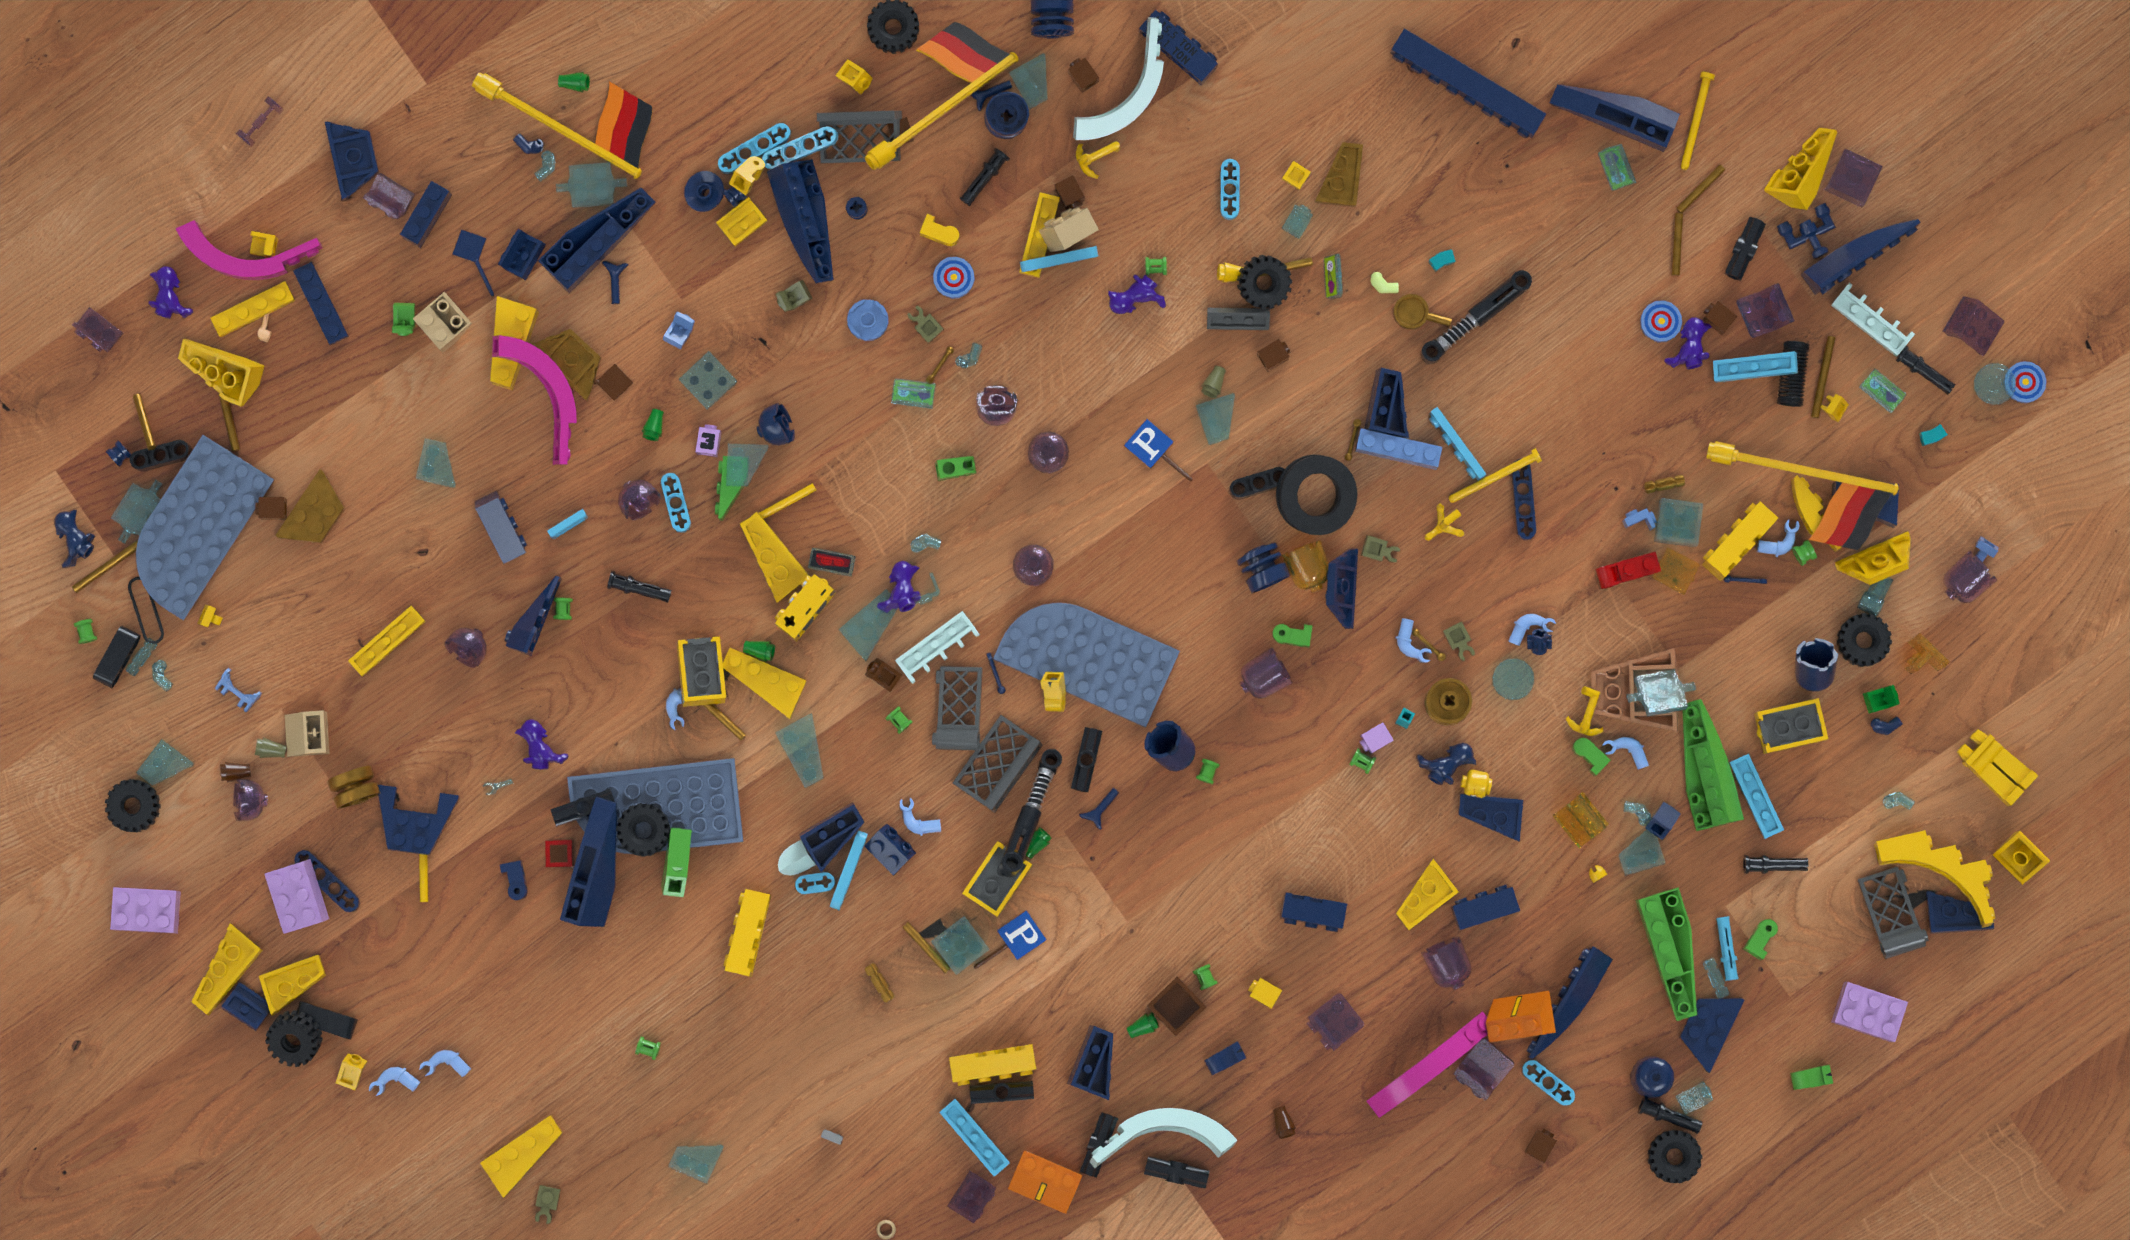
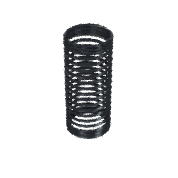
M1784 341L1783 352L1788 350L1797 353L1798 373L1779 376L1780 386L1778 387L1779 393L1777 395L1779 397L1777 398V404L1801 407L1804 403V398L1802 397L1805 396L1801 393L1805 392L1803 390L1805 387L1803 386L1806 384L1803 382L1806 381L1804 378H1806L1805 375L1807 374L1804 371H1807L1806 364L1808 363L1805 360H1808L1807 356L1809 354L1807 353L1810 350V344L1800 341Z

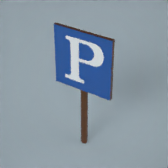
M1148 419L1124 445L1149 468H1152L1159 458L1162 457L1190 482L1193 480L1192 477L1164 454L1174 441Z
M1027 910L997 930L1006 944L975 964L974 968H979L1006 948H1009L1018 960L1046 941V938Z

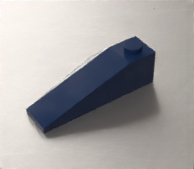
M559 576L553 578L513 626L512 631L508 630L504 640L507 642L506 647L532 656L562 580Z

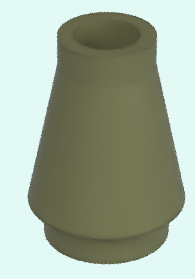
M1215 366L1201 385V392L1211 398H1216L1217 395H1220L1226 370L1220 366Z
M264 737L263 739H257L255 755L260 756V758L285 757L286 745L276 743Z

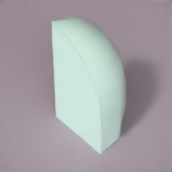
M802 840L785 849L778 861L779 872L784 875H796L816 865L813 858L808 854Z

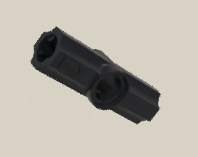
M1753 217L1748 218L1741 237L1739 236L1733 248V255L1724 273L1729 278L1738 281L1742 280L1749 261H1752L1758 248L1757 243L1765 228L1766 223L1762 222V220Z
M1085 727L1071 789L1089 793L1103 731ZM1085 754H1089L1093 758L1092 763L1088 766L1081 763V757Z
M611 789L550 809L556 827L590 816L596 797L615 802ZM581 802L589 804V810L586 813L578 812L577 807Z
M1033 1081L970 1086L971 1104L1034 1099ZM1000 1086L1008 1089V1095L1003 1099L996 1095V1090Z
M1101 1112L1094 1133L1092 1132L1086 1148L1087 1153L1080 1172L1097 1178L1102 1163L1094 1168L1090 1163L1093 1156L1091 1153L1099 1146L1104 1148L1109 1144L1108 1140L1113 1135L1118 1121L1117 1117Z
M1148 1157L1144 1174L1162 1178L1172 1183L1206 1188L1210 1171L1191 1167L1188 1164L1170 1160L1169 1162L1159 1158Z

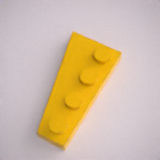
M756 512L743 522L741 527L778 603L806 579L808 573L762 516Z
M551 1115L480 1163L503 1198L563 1133Z

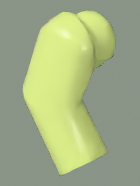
M1374 272L1371 275V284L1379 293L1399 292L1398 283H1387L1380 272Z

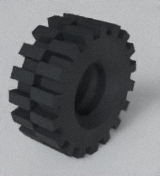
M886 0L885 3H882V1L878 3V6L876 8L873 7L872 13L868 16L867 29L871 42L875 44L876 48L882 49L885 53L888 51L892 54H896L897 51L902 53L905 52L906 48H911L912 43L916 42L917 35H919V21L914 9L911 6L909 7L905 1L902 3L899 0ZM891 19L898 20L902 26L900 32L894 35L889 34L885 29L886 23Z
M1259 255L1258 258L1254 256L1250 262L1246 261L1244 263L1246 265L1244 268H1240L1239 272H1241V275L1237 276V281H1239L1237 287L1241 291L1240 295L1251 305L1261 309H1272L1274 305L1279 306L1282 304L1281 301L1283 299L1286 300L1288 298L1286 294L1291 292L1292 289L1289 287L1292 284V279L1289 277L1291 273L1287 270V266L1278 259L1269 255ZM1262 274H1268L1272 279L1271 286L1266 290H1261L1257 286V278Z
M1866 613L1855 615L1846 620L1837 634V645L1840 648L1838 650L1843 654V658L1850 661L1852 665H1858V667L1872 666L1883 660L1886 654L1889 653V647L1892 644V640H1890L1892 634L1891 631H1888L1887 627L1889 626L1887 623L1884 624L1882 622L1883 619L1875 617L1874 614ZM1866 632L1871 636L1872 644L1870 647L1861 648L1857 645L1856 637L1859 633Z
M129 779L127 781H120V784L113 786L114 789L112 791L109 790V797L105 799L107 804L105 812L108 813L107 818L115 827L126 832L137 833L141 832V830H147L150 825L156 822L154 820L156 817H159L160 813H158V810L161 809V804L158 801L160 798L159 795H156L155 789L150 787L149 784L140 780ZM129 798H136L140 802V809L135 814L127 813L124 808V804Z
M639 803L630 806L626 811L624 810L622 816L618 819V826H616L617 838L622 847L631 854L641 857L652 856L657 852L659 853L666 846L670 834V824L667 816L659 808L651 804ZM641 822H647L651 825L652 832L647 838H640L636 835V826Z
M295 1010L291 1014L289 1011L284 1012L283 1015L280 1014L266 1033L267 1038L265 1042L269 1044L267 1047L268 1051L274 1052L272 1057L274 1059L278 1057L280 1059L278 1062L281 1064L284 1061L287 1062L286 1066L289 1067L293 1063L295 1067H300L301 1064L304 1066L311 1061L321 1047L320 1044L323 1040V1037H320L322 1030H317L319 1024L317 1022L313 1024L312 1022L314 1018L311 1016L306 1018V1013L304 1012L298 1015ZM286 1035L296 1036L301 1044L294 1045L290 1043Z
M1679 1130L1665 1131L1656 1136L1655 1140L1650 1144V1149L1648 1150L1650 1169L1656 1174L1655 1176L1665 1182L1683 1183L1688 1181L1698 1173L1697 1171L1702 1165L1701 1147L1698 1145L1697 1140L1688 1133ZM1676 1148L1682 1152L1683 1159L1680 1164L1671 1165L1667 1161L1666 1156L1670 1149Z

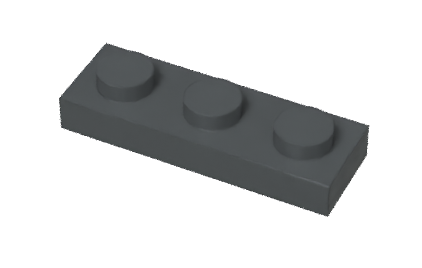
M1207 308V329L1269 330V308Z

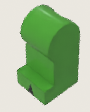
M974 456L941 459L935 462L938 481L976 474Z
M1279 624L1273 630V638L1280 644L1309 648L1313 626L1304 624V630L1289 628L1285 624Z
M1579 738L1573 743L1572 749L1574 754L1583 757L1592 766L1589 772L1593 776H1597L1611 761L1587 738Z
M1771 919L1760 922L1743 950L1760 961L1763 960L1768 953L1763 948L1768 940L1775 936L1778 931L1776 922Z
M1830 1065L1790 1073L1793 1090L1833 1084Z

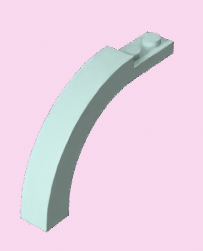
M1148 17L1144 67L1135 89L1120 105L1106 113L1091 117H1074L1073 138L1075 140L1096 139L1115 133L1134 121L1151 102L1159 86L1164 61L1156 59V56L1160 55V44H1157L1158 35H1161L1162 24L1159 23V19Z
M1178 1108L1155 1109L1137 1114L1121 1123L1117 1129L1118 1133L1108 1140L1109 1144L1104 1148L1099 1146L1091 1153L1093 1156L1090 1163L1096 1168L1131 1140L1155 1131H1175L1194 1137L1210 1148L1218 1158L1236 1144L1237 1139L1221 1124L1200 1113Z

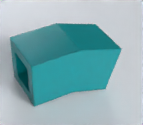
M1450 249L1439 252L1429 259L1428 262L1434 271L1437 272L1444 266L1454 264L1456 260L1453 250Z
M1941 424L1932 430L1919 433L1922 446L1935 444L1948 435Z
M1403 708L1395 724L1407 729L1415 713Z

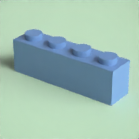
M1360 429L1355 452L1437 470L1442 447Z

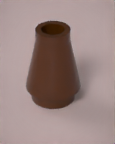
M230 762L220 764L221 781H227L228 783L241 778L251 777L250 764Z
M1285 1106L1273 1109L1276 1135H1279L1280 1139L1295 1135L1296 1127Z

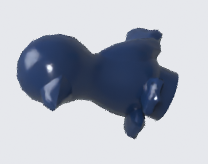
M77 510L59 512L54 519L56 534L60 535V539L64 535L66 536L68 556L62 563V568L76 566L78 558L86 559L94 549V545L91 543L96 536L91 533L85 535V533L77 528Z
M1459 743L1449 746L1446 752L1450 755L1447 757L1427 760L1419 754L1416 759L1420 768H1425L1430 772L1428 779L1432 782L1443 785L1445 781L1449 785H1453L1454 780L1451 776L1457 767L1465 764L1476 765L1474 752L1469 744Z

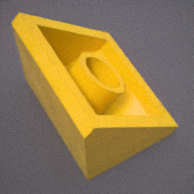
M2021 831L2014 832L1993 854L2022 885L2050 862Z

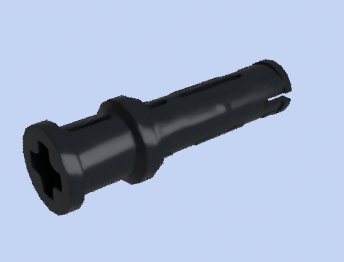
M995 148L990 159L983 163L982 171L959 199L970 207L990 179L999 174V169L1010 158Z
M1908 346L1904 347L1895 360L1909 367L1912 373H1919L1947 395L1956 385L1927 365L1923 357L1915 355L1909 350Z
M611 571L607 589L615 588L624 591L625 594H630V592L667 603L672 590L634 580L630 575L626 577L616 574L615 571Z
M1744 855L1743 871L1744 874L1749 872L1766 874L1768 871H1808V858H1768L1766 855L1761 857Z
M1646 1096L1642 1098L1638 1108V1114L1644 1113L1654 1117L1656 1121L1664 1120L1696 1134L1700 1132L1703 1121L1666 1108L1664 1103L1658 1104L1648 1100Z

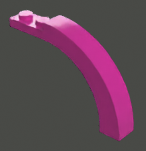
M195 220L176 228L186 247L205 265L224 275L244 280H264L287 274L288 271L285 265H295L300 262V258L305 256L308 258L313 257L319 253L318 250L323 249L320 241L315 238L271 258L244 260L229 256L211 245Z
M493 336L492 357L509 359L523 365L538 377L547 390L554 413L553 465H567L570 459L568 440L571 437V429L569 424L577 423L575 401L567 379L556 363L534 345L509 336Z
M1482 1011L1426 1057L1368 1099L1367 1103L1380 1118L1487 1036V1016Z

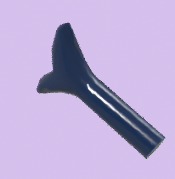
M1009 80L984 91L977 90L971 96L977 100V109L981 111L986 98L1011 89L1012 85Z
M603 261L602 264L607 268L611 276L612 304H620L619 275L628 264L622 263L616 266L610 262Z
M1112 788L1094 810L1081 813L1079 816L1093 821L1095 826L1101 830V814L1117 797L1119 792Z

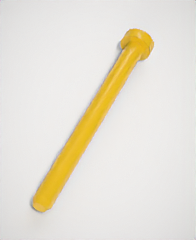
M1701 72L1700 74L1702 83L1681 162L1682 170H1687L1690 165L1710 81H1714L1715 75L1712 73Z
M1537 449L1531 450L1532 454L1450 495L1449 501L1454 503L1535 461L1537 463L1541 462L1542 459Z

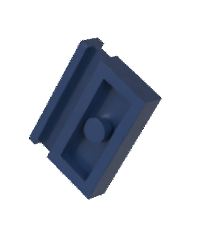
M240 982L221 1006V1009L254 1031L258 1030L270 1013L266 999Z

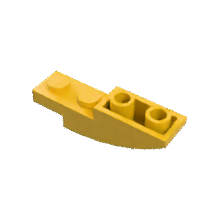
M1797 475L1791 480L1793 498L1798 514L1807 531L1812 536L1823 518V514L1820 516L1818 513L1824 508L1822 505L1823 501L1818 494H1813L1808 489L1810 487L1809 483L1803 477L1799 478ZM1829 544L1834 552L1841 548L1840 546Z

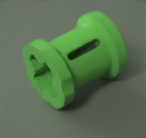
M1145 257L1146 276L1152 273L1167 275L1166 257L1162 259H1149V257ZM1152 265H1161V267H1151V266H1152Z
M554 598L556 609L553 619L572 620V616H570V603L573 602V599Z
M92 619L74 623L80 638L78 640L79 644L97 640L91 625L93 623Z
M897 707L885 718L887 721L890 720L898 729V734H901L913 723L912 720H908L900 707Z
M1358 748L1349 765H1355L1365 770V773L1368 774L1376 757L1371 758L1362 753Z
M1202 759L1203 765L1199 775H1196V779L1213 785L1215 771L1220 765L1213 761Z
M1210 964L1193 971V974L1199 980L1201 991L1218 984L1217 980H1214Z
M641 1036L635 1054L639 1055L641 1053L652 1057V1060H656L661 1042L654 1043L645 1040Z

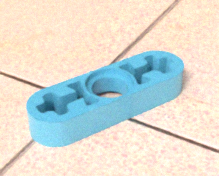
M1227 159L1221 165L1220 212L1222 217L1227 220H1233L1239 214L1240 167L1234 159ZM1228 164H1232V167L1236 168L1232 172V179H1228V170H1224V168L1228 167ZM1227 184H1233L1236 187V192L1233 195H1228L1224 192V187ZM1223 198H1236V201L1232 200V208L1236 209V211L1232 212V215H1228V212L1224 211L1228 207V200L1224 201Z
M667 473L661 479L663 494L672 527L677 532L683 533L688 531L691 526L690 516L680 479L674 473ZM669 477L672 480H676L673 487L675 491L679 489L680 493H672L667 496V492L671 493L670 487L668 485L665 486ZM674 497H679L682 500V505L677 509L670 506V501ZM685 510V513H681L682 519L687 520L684 528H680L679 525L676 526L679 520L677 514L672 515L673 512L678 513Z
M1529 1060L1523 1064V1075L1561 1105L1573 1103L1575 1099L1573 1089L1535 1060ZM1535 1064L1537 1066L1535 1070L1540 1074L1542 1070L1545 1072L1540 1077L1539 1082L1535 1081L1538 1076L1533 1073L1527 1074L1528 1069L1526 1067L1528 1065L1533 1066ZM1549 1076L1554 1079L1555 1083L1551 1089H1546L1543 1086L1542 1082L1545 1077ZM1559 1083L1562 1085L1559 1088L1562 1092L1567 1090L1570 1092L1568 1095L1570 1097L1569 1101H1561L1562 1096L1558 1092L1555 1093V1096L1552 1094L1557 1089Z

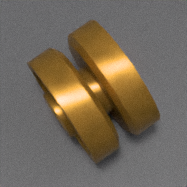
M1446 678L1439 680L1431 686L1426 693L1424 704L1431 720L1440 725L1450 726L1456 725L1466 718L1471 710L1473 701L1471 692L1464 683L1457 679ZM1445 699H1450L1452 701L1451 706H1446L1444 704L1446 701Z
M370 765L347 771L327 781L330 791H343L334 797L337 809L361 804L381 794L377 783L363 784L374 777Z

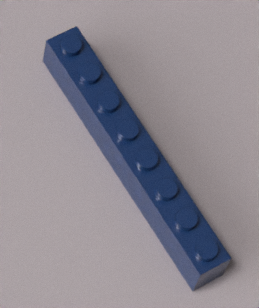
M1405 28L1391 49L1390 54L1393 55L1392 58L1402 64L1403 62L1411 66L1410 69L1418 74L1424 73L1429 76L1428 80L1432 83L1444 85L1446 91L1456 96L1459 94L1464 97L1463 100L1467 104L1479 106L1484 114L1492 117V115L1497 117L1502 125L1508 128L1512 126L1524 138H1533L1546 116V113Z

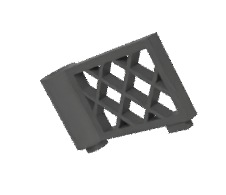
M941 666L940 671H936V684H940L938 724L936 733L932 734V745H936V749L979 750L982 667ZM945 672H955L959 678L949 685L945 681ZM969 672H977V681L970 686L963 678ZM962 680L969 688L959 696L953 690V687ZM951 690L958 698L948 706L944 702V696ZM972 691L976 695V701L969 707L963 698ZM961 700L968 709L958 717L952 708ZM948 711H951L957 719L951 724H943V716ZM971 711L975 716V725H966L961 719Z
M1898 867L1857 880L1885 959L1926 946V942L1929 941L1925 929L1921 930L1904 885L1907 879L1903 869L1899 870ZM1895 873L1897 878L1895 887L1883 883L1886 875ZM1872 880L1879 884L1875 894L1866 890L1864 882ZM1881 885L1892 890L1888 901L1877 896ZM1895 892L1902 895L1905 900L1902 907L1890 902ZM1875 899L1886 904L1882 914L1873 910L1872 904ZM1888 905L1900 910L1895 921L1884 916ZM1904 912L1910 915L1913 924L1904 926L1897 921L1901 913ZM1882 918L1893 923L1891 930L1885 933H1881L1879 927ZM1895 925L1901 927L1894 930Z

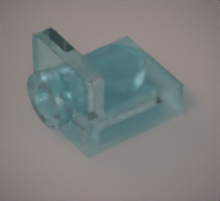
M1295 205L1282 229L1300 239L1313 217V214L1310 213L1311 210L1304 205Z

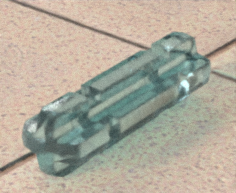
M145 641L144 647L139 649L132 659L133 662L129 663L126 667V672L135 676L139 671L138 668L144 665L151 655V650L154 651L157 644H150Z
M1715 959L1705 960L1703 965L1705 970L1708 969L1707 974L1713 988L1717 990L1715 993L1718 999L1727 997L1729 991L1723 985L1725 982L1719 968L1716 969Z

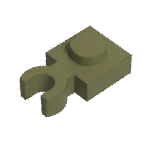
M916 306L915 308L919 315L913 317L908 313V318L912 322L918 323L914 329L929 344L944 329L931 314L924 317L922 308Z
M1366 535L1361 556L1377 561H1382L1383 556H1385L1389 562H1397V559L1391 557V552L1393 550L1400 552V548L1395 546L1387 548L1388 541Z
M1462 621L1443 631L1451 649L1454 650L1458 647V656L1461 661L1465 660L1463 652L1466 650L1470 652L1471 656L1475 655L1474 649L1467 645L1471 638Z
M543 1185L539 1186L535 1206L541 1207V1210L536 1214L535 1221L539 1222L540 1216L545 1214L547 1216L546 1224L551 1223L552 1215L550 1209L557 1210L561 1189Z

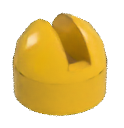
M1595 865L1596 872L1592 868L1589 870V876L1593 883L1608 875L1600 865Z

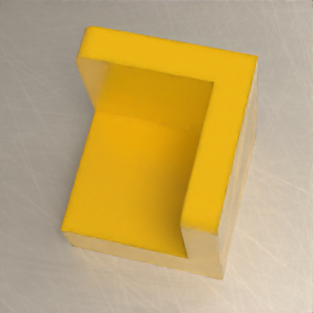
M251 231L250 235L253 238L250 254L266 258L275 256L278 238L275 235Z

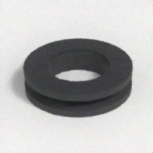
M1306 455L1290 463L1281 474L1276 488V502L1281 516L1291 527L1311 535H1326L1340 529L1351 518L1357 504V486L1350 470L1340 461L1324 455ZM1321 473L1332 480L1335 486L1336 498L1329 511L1322 515L1311 516L1301 509L1297 493L1300 484L1305 478L1312 474Z

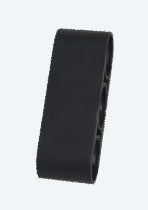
M175 440L157 445L154 450L146 448L133 452L130 456V464L138 471H149L187 460L192 452V448L183 440ZM184 445L186 447L185 453L177 455V448ZM165 451V458L162 461H157V453ZM140 456H144V465L137 466V458Z
M1275 467L1236 479L1231 483L1229 493L1232 498L1241 500L1275 490L1278 482L1274 481L1273 475L1276 472L1283 473L1285 469ZM1260 478L1264 481L1265 485L1263 488L1258 489L1254 487L1253 481ZM1240 484L1244 487L1245 492L1238 495L1234 493L1233 487Z
M120 626L96 668L93 679L112 689L138 645L141 635L124 626Z
M299 1002L297 1014L300 1015L301 1012L306 1013V1018H309V1016L314 1018L312 1022L313 1024L316 1022L319 1024L318 1030L346 1039H352L358 1019L306 1002Z

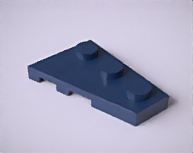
M1460 794L1459 816L1520 842L1523 800L1488 796L1478 798Z
M1930 891L1926 892L1930 934L1994 929V920L1991 926L1982 928L1977 912L1971 902L1934 894V892Z

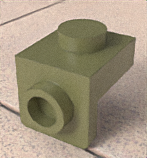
M803 280L775 294L778 305L785 312L793 311L813 299Z

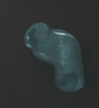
M548 150L541 154L542 168L534 173L540 182L555 170L556 158Z
M973 343L970 353L957 356L955 360L956 365L961 368L975 365L978 362L983 346Z
M923 534L911 542V550L914 553H919L928 546L938 550L942 540Z
M158 660L152 665L153 680L167 692L173 686V683L164 676V670L167 667L166 662Z
M1901 792L1888 794L1883 799V805L1887 809L1902 805L1910 810L1915 803L1914 800Z
M1625 801L1623 811L1635 813L1639 818L1638 823L1642 826H1647L1651 820V814L1647 808L1640 803Z

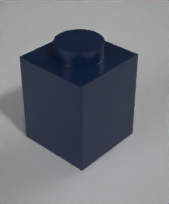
M1663 802L1645 829L1663 840L1681 813Z

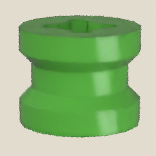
M1808 540L1804 541L1801 546L1792 548L1801 566L1805 565L1808 560L1817 558L1816 552Z

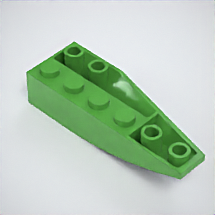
M1699 699L1682 704L1686 792L1696 831L1744 820L1726 753L1702 700Z
M1679 887L1637 899V907L1676 1021L1697 1015L1692 930Z

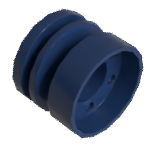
M1031 0V14L1040 16L1031 19V25L1034 26L1031 28V35L1047 39H1057L1073 35L1074 27L1071 25L1074 24V19L1065 17L1074 13L1073 0Z
M1009 91L1000 92L993 96L987 104L984 114L985 126L997 138L1012 139L1021 134L1026 127L1029 118V108L1024 98L1017 93ZM1004 112H1007L1008 116L1012 117L1007 122L1001 117Z
M1276 543L1256 547L1237 560L1238 566L1247 563L1249 565L1241 570L1243 574L1248 572L1253 574L1246 580L1251 593L1261 591L1291 576L1286 563L1275 564L1274 562L1282 556L1280 552L1271 555V552L1278 548Z

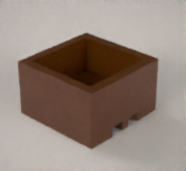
M1178 977L1147 1005L1175 1037L1206 1008Z

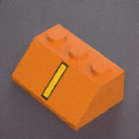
M1543 991L1493 999L1486 1019L1489 1043L1556 1033L1550 992Z
M1024 1150L1008 1189L1066 1214L1083 1175Z

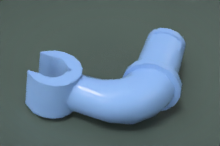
M1789 520L1785 523L1784 530L1786 536L1781 542L1758 540L1757 552L1774 554L1775 557L1789 552L1794 546L1796 532L1800 527L1799 522L1796 521L1794 529L1789 527Z
M1526 614L1517 621H1514L1515 626L1508 642L1520 646L1527 629L1529 630L1530 626L1537 625L1547 632H1553L1547 629L1545 624L1548 622L1556 624V622L1552 618H1543L1537 614Z
M1402 618L1398 636L1395 637L1400 651L1408 657L1418 659L1421 663L1429 662L1430 660L1423 658L1422 653L1431 654L1430 649L1424 648L1419 650L1411 645L1412 640L1410 637L1414 621Z
M674 688V691L669 694L666 700V711L670 718L669 725L673 730H676L674 727L676 720H679L682 727H684V720L679 717L677 712V706L682 704L681 688L677 690Z
M1621 737L1614 741L1608 740L1602 745L1610 744L1613 747L1610 752L1605 753L1608 755L1613 754L1620 748L1628 749V753L1631 752L1638 770L1649 766L1643 750L1644 745H1641L1638 740L1632 737Z
M910 798V806L907 808L903 806L901 799L899 807L903 812L904 824L910 831L920 834V836H923L925 833L941 832L940 819L929 821L916 820L912 813L913 800Z
M442 1050L434 1054L429 1061L423 1062L419 1070L423 1069L425 1065L430 1066V1071L425 1075L428 1076L435 1072L437 1065L445 1062L447 1065L450 1064L461 1077H464L471 1068L458 1056V1052Z
M390 1067L383 1071L377 1081L370 1084L369 1091L377 1085L380 1089L377 1095H380L385 1091V1085L389 1081L395 1080V1082L399 1081L413 1092L420 1084V1081L409 1074L406 1068Z

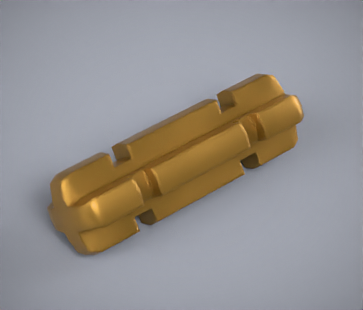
M1677 475L1674 478L1668 477L1658 479L1655 482H1645L1644 489L1648 494L1655 492V490L1658 492L1672 489L1674 486L1682 487L1685 485V478L1683 475Z
M872 963L865 968V972L868 976L872 977L870 980L878 993L881 992L883 1001L885 1003L889 1002L895 995L892 990L888 989L889 985L881 972L878 973L879 969L876 964Z

